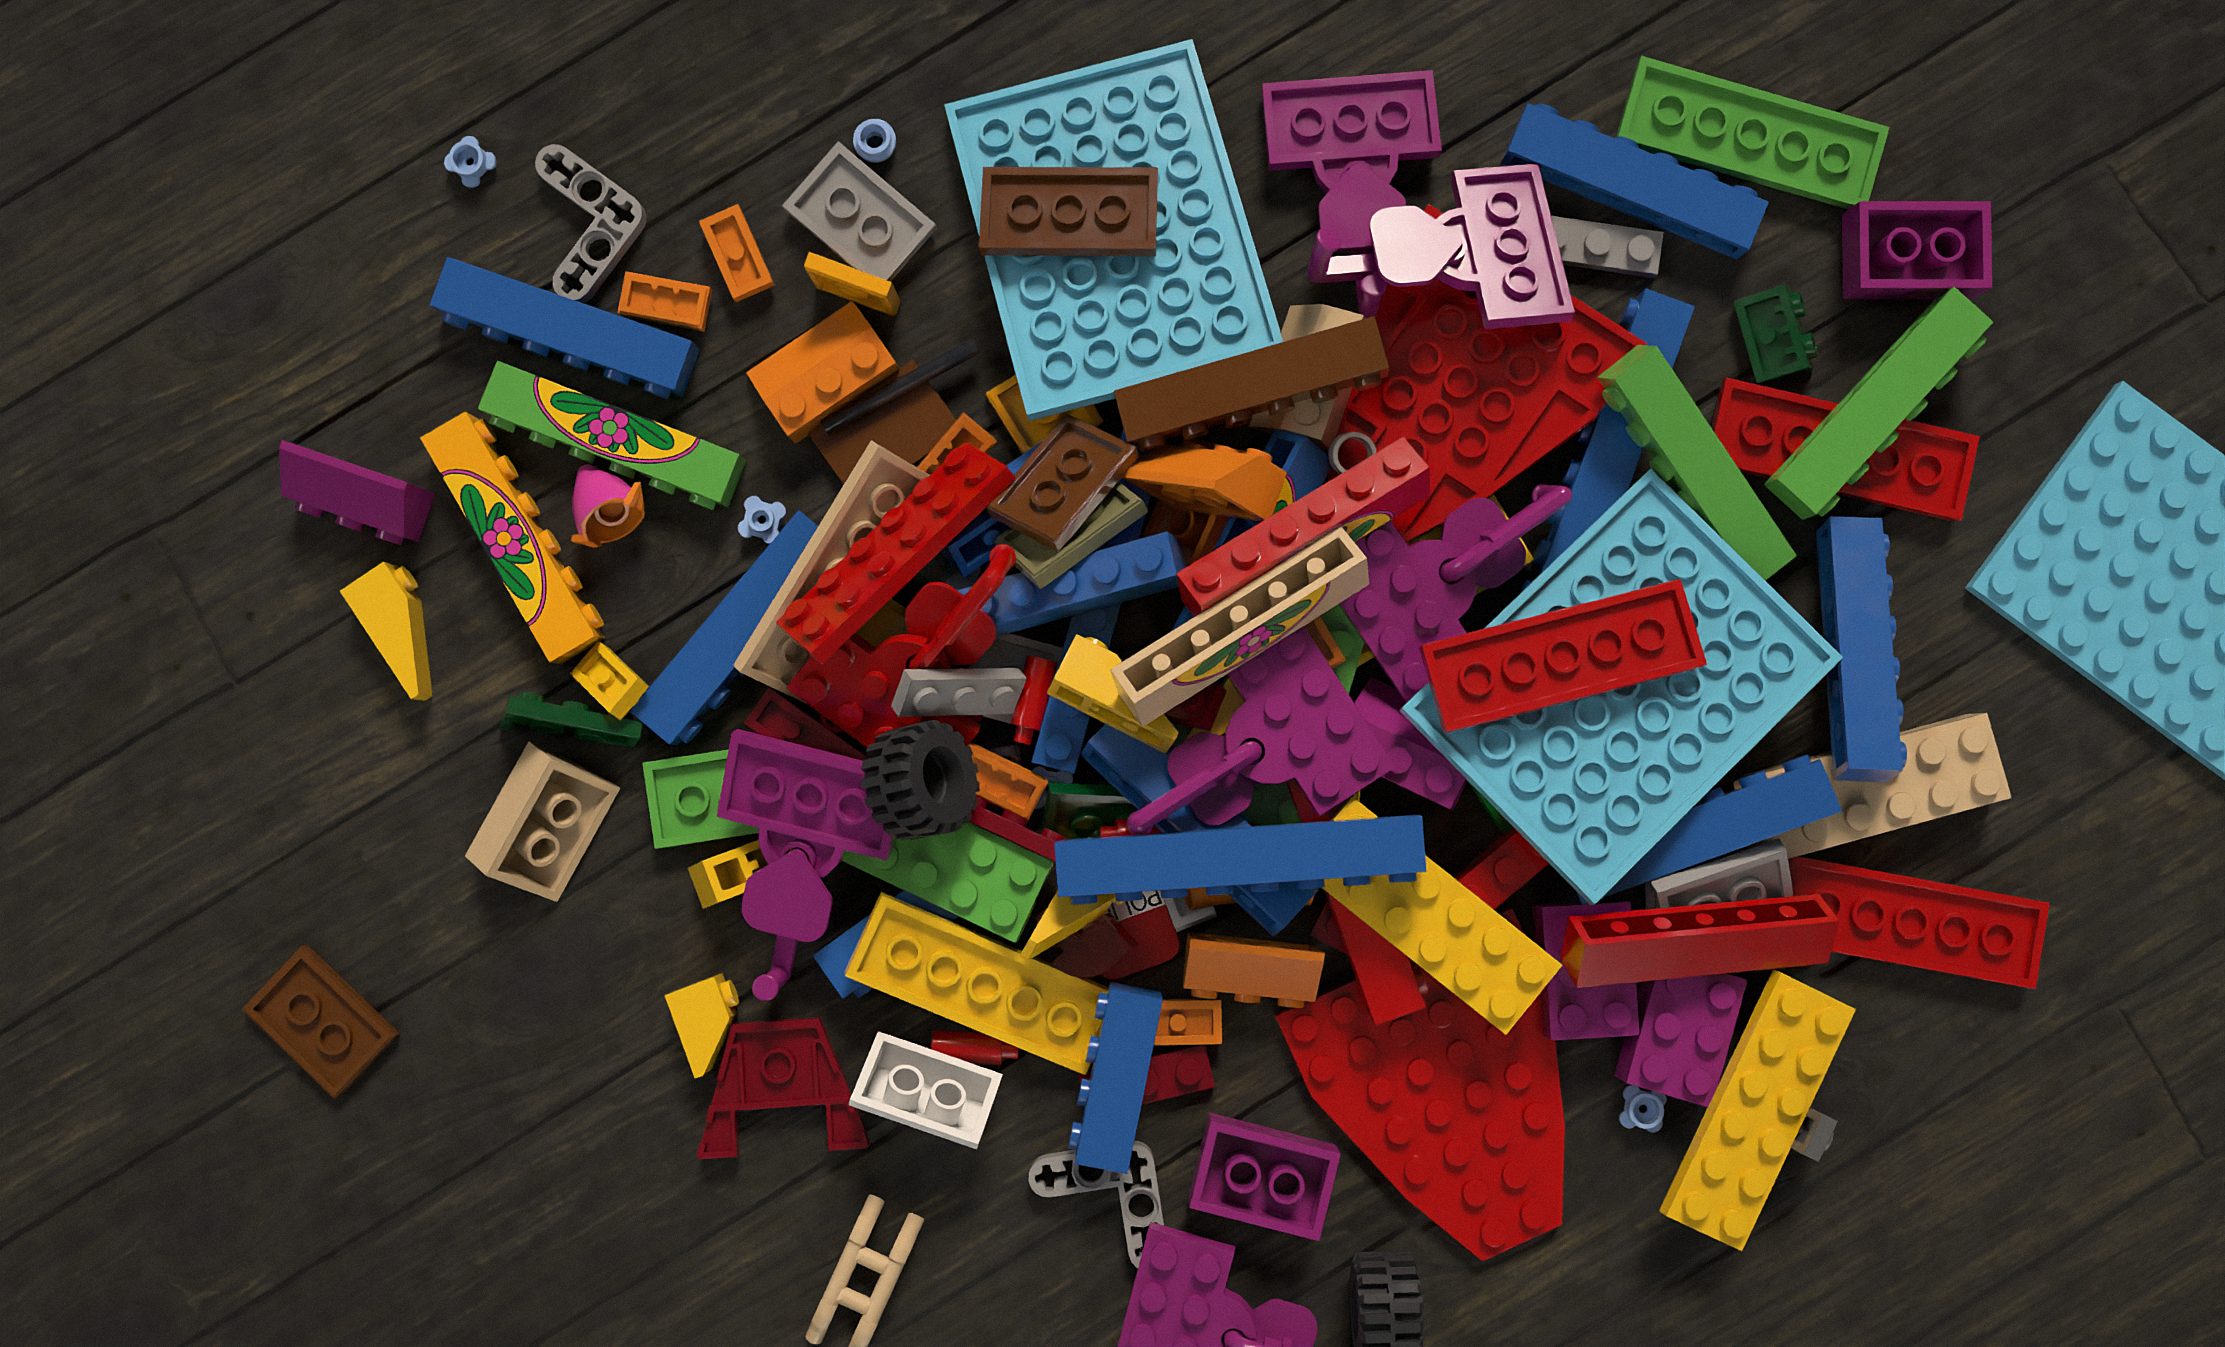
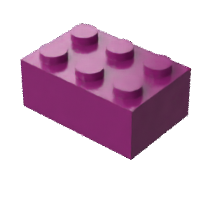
M1859 201L1842 214L1843 299L1935 300L1937 296L1955 287L1966 298L1972 300L1992 289L1991 201Z
M1621 899L1599 900L1594 905L1589 903L1582 905L1581 901L1532 904L1534 942L1562 964V967L1541 991L1543 1027L1546 1038L1550 1040L1640 1035L1636 983L1577 988L1560 959L1568 917L1631 911L1630 902Z
M1723 973L1678 979L1641 981L1637 992L1640 1035L1625 1036L1614 1076L1634 1086L1708 1107L1719 1085L1748 980Z
M1209 1112L1188 1194L1189 1208L1319 1241L1341 1153L1335 1144Z

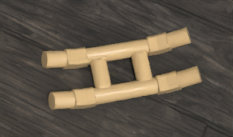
M874 1195L868 1196L806 1333V1339L810 1343L820 1344L838 1304H841L863 1314L848 1347H868L924 1222L922 1217L908 1213L889 1257L865 1247L885 1203L879 1197ZM857 1263L881 1274L871 1297L846 1287Z

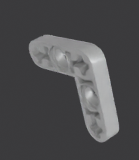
M551 144L540 150L536 157L535 167L538 174L551 187L595 218L553 276V287L558 295L584 304L595 295L642 232L646 224L647 215L644 208L632 195L567 148ZM552 159L558 162L562 160L564 166L575 175L571 182L558 171L552 173V169L548 165ZM590 180L600 182L602 185L600 197L592 202L582 200L580 196L582 185ZM611 200L625 211L631 208L630 212L635 217L631 223L622 221L619 224L620 218L607 207ZM605 239L611 245L609 256L601 261L591 259L589 255L590 245L595 240ZM581 258L591 268L597 270L593 276L577 264ZM581 275L579 281L584 285L579 292L574 289L569 291L570 287L565 283L567 278L571 276L577 279Z
M1134 1141L1132 1151H1137L1139 1158H1146L1147 1162L1140 1165L1141 1181L1151 1179L1152 1184H1136L1127 1189L1124 1187V1182L1133 1183L1130 1166L1128 1174L1104 1170L1099 1179L1091 1181L1084 1179L1080 1175L1079 1165L1075 1164V1150L1045 1154L1033 1161L1029 1170L1028 1181L1031 1189L1042 1197H1056L1118 1187L1128 1254L1131 1262L1138 1268L1142 1252L1136 1253L1135 1249L1142 1247L1141 1229L1132 1232L1131 1226L1147 1227L1150 1225V1222H1157L1164 1226L1154 1157L1151 1149L1140 1141ZM1064 1161H1073L1072 1176L1075 1184H1067L1068 1175L1056 1177L1054 1186L1051 1187L1046 1186L1044 1180H1037L1036 1175L1042 1173L1044 1165H1050L1053 1172L1066 1170ZM1146 1194L1153 1200L1154 1208L1149 1215L1137 1217L1130 1212L1128 1204L1134 1195Z

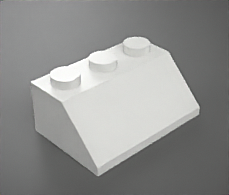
M878 1031L850 1098L849 1105L977 1149L1003 1074Z

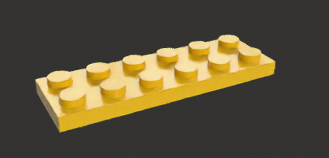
M1350 796L1330 821L1379 817L1354 797ZM1426 855L1427 872L1416 873L1417 881L1390 883L1389 875L1370 876L1371 884L1343 886V878L1324 879L1325 887L1322 888L1505 1035L1562 967L1560 962Z
M884 892L880 893L844 971L845 976L1083 1075H1086L1091 1064L1085 1062L1090 1036L1099 1037L1102 1020L1094 1018L1099 992H1108V987L1038 957L1025 961L1019 957L1022 952L1019 949Z
M1773 969L1659 1210L1661 1213L1740 1251L1743 1250L1856 1009Z

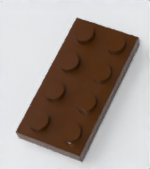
M983 167L979 235L980 254L1156 256L1158 167Z

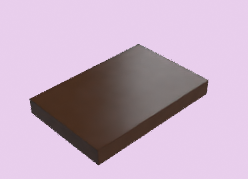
M911 360L855 401L918 368L914 360ZM928 381L829 436L822 424L809 432L808 435L842 483L845 484L871 440L915 466L926 457L954 424L956 419Z
M1066 414L1014 474L1016 479L986 507L990 517L1059 552L1139 457L1135 446Z
M308 945L301 946L241 1009L334 1099L341 1097L400 1034Z

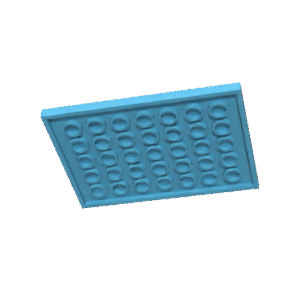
M1192 39L944 104L979 235L983 167H1158L1156 256L984 255L1028 421L1115 399L1114 390L1283 342Z
M2122 381L2113 386L1965 589L2225 780V455Z
M1652 469L1643 475L1485 628L1681 579L1706 658V666L1447 734L1443 733L1429 682L1399 710L1590 905L1596 904L1843 658Z

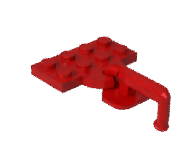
M1006 544L995 546L990 552L988 568L965 596L943 582L926 584L905 610L908 634L887 637L874 647L854 633L822 665L810 656L786 689L867 748L870 744L875 743L874 738L881 733L931 720L939 721L940 724L947 723L951 725L953 733L959 731L964 737L965 746H967L978 734L981 727L967 715L898 717L891 705L904 669H952L951 665L974 664L990 648L996 638L997 627L993 618L982 608L1002 585L1009 569L1014 566L1016 562L1015 551Z

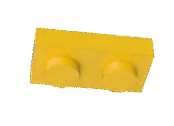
M599 640L570 673L609 713L619 720L639 701L642 694L649 687L610 648Z

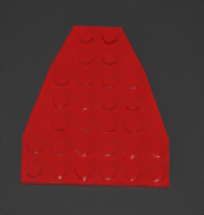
M1430 204L1424 209V212L1435 219L1444 214ZM1437 277L1427 285L1397 287L1386 282L1387 288L1384 294H1382L1375 319L1389 366L1388 377L1381 378L1382 384L1372 389L1356 391L1355 386L1352 387L1336 437L1348 432L1365 434L1373 441L1376 453L1404 437L1430 467V496L1391 519L1406 544L1442 526L1445 518L1469 500L1474 498L1489 499L1593 422L1607 404L1602 395V391L1605 388L1597 377L1637 345H1647L1648 343L1572 295L1571 299L1575 313L1570 322L1484 329L1476 291L1455 289L1442 283ZM1353 438L1344 441L1338 450L1339 463L1345 470H1349L1364 461L1367 456L1364 445ZM1332 467L1329 471L1328 482L1340 475Z
M1509 907L1498 912V914L1524 934L1513 908ZM1408 957L1412 969L1419 967L1425 979L1428 993L1422 994V998L1426 1008L1375 1026L1369 1017L1357 980L1353 978L1318 994L1315 1002L1304 1001V1008L1290 1007L1274 1014L1312 1098L1409 1202L1479 1259L1484 1261L1562 1225L1565 1123L1555 1040H1550L1544 1036L1541 992L1505 1035Z

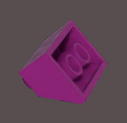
M284 440L281 441L279 446L281 496L297 501L294 507L295 510L319 518L323 510L337 515L336 524L360 532L363 524L378 528L375 537L398 545L402 544L403 538L419 542L435 493Z
M1371 677L1354 704L1395 765V768L1381 777L1453 811L1468 780L1399 711L1406 703L1396 688Z

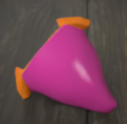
M589 464L581 466L577 472L572 496V513L578 533L572 535L571 541L594 548L603 546L601 543L621 539L634 531L645 514L641 482H635L630 487L612 473Z

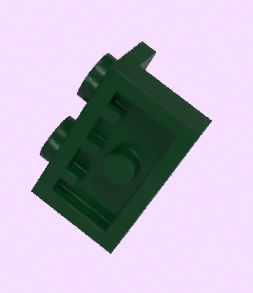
M1783 284L1733 301L1757 384L1796 372H1806L1814 369L1812 359L1818 357V350L1812 333L1804 334L1800 318L1807 316L1799 291L1793 293L1791 287Z

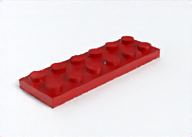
M1726 377L1721 381L1711 428L1740 472L1769 479L1839 403ZM1904 419L1895 429L1899 433L1896 440L1881 453L1875 450L1865 461L1870 465L1869 469L1855 483L1850 485L1846 482L1836 493L1837 495L1952 522L1960 521L1964 512L1980 436Z
M965 442L961 447L952 450L946 456L944 463L929 477L919 481L914 487L913 492L898 507L889 510L875 529L865 538L856 541L850 548L849 553L834 568L828 569L819 577L817 584L801 599L792 602L787 607L785 614L776 623L788 636L822 665L1006 489L1016 477L1006 465Z
M1681 579L1434 641L1419 647L1444 734L1684 673L1707 665Z
M1799 856L1788 859L1793 895L1820 894L1840 921L1832 952L2036 989L2050 903Z

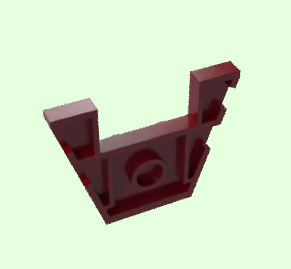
M821 1017L737 1022L731 1025L717 1077L715 1093L706 1118L707 1123L697 1151V1159L737 1157L740 1154L737 1110L826 1105L829 1151L863 1149L870 1146V1138L858 1108L849 1105L852 1093Z

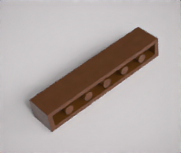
M1375 316L1120 388L1114 390L1127 442L1136 448L1139 447L1141 452H1148L1164 447L1166 439L1182 435L1184 440H1190L1208 434V427L1225 423L1227 428L1247 424L1252 421L1251 415L1268 411L1270 416L1287 413L1295 409L1294 403L1312 398L1313 403L1326 402L1338 397L1339 390L1355 386L1356 391L1375 388L1382 384L1381 378L1388 377L1389 366Z

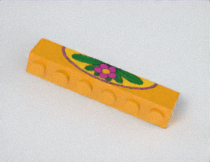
M464 412L420 437L550 663L563 664L595 645L598 640H604L605 637L600 630V627L604 626V622L600 614L591 603L586 605L578 590L583 587L578 576L570 566L564 568L557 556V553L561 551L559 543L550 530L546 529L543 531L535 518L540 514L539 509L527 492L523 494L520 492L514 481L519 477L518 473L506 455L500 457L493 445V442L497 441V437L489 423L484 418L479 420L473 415Z

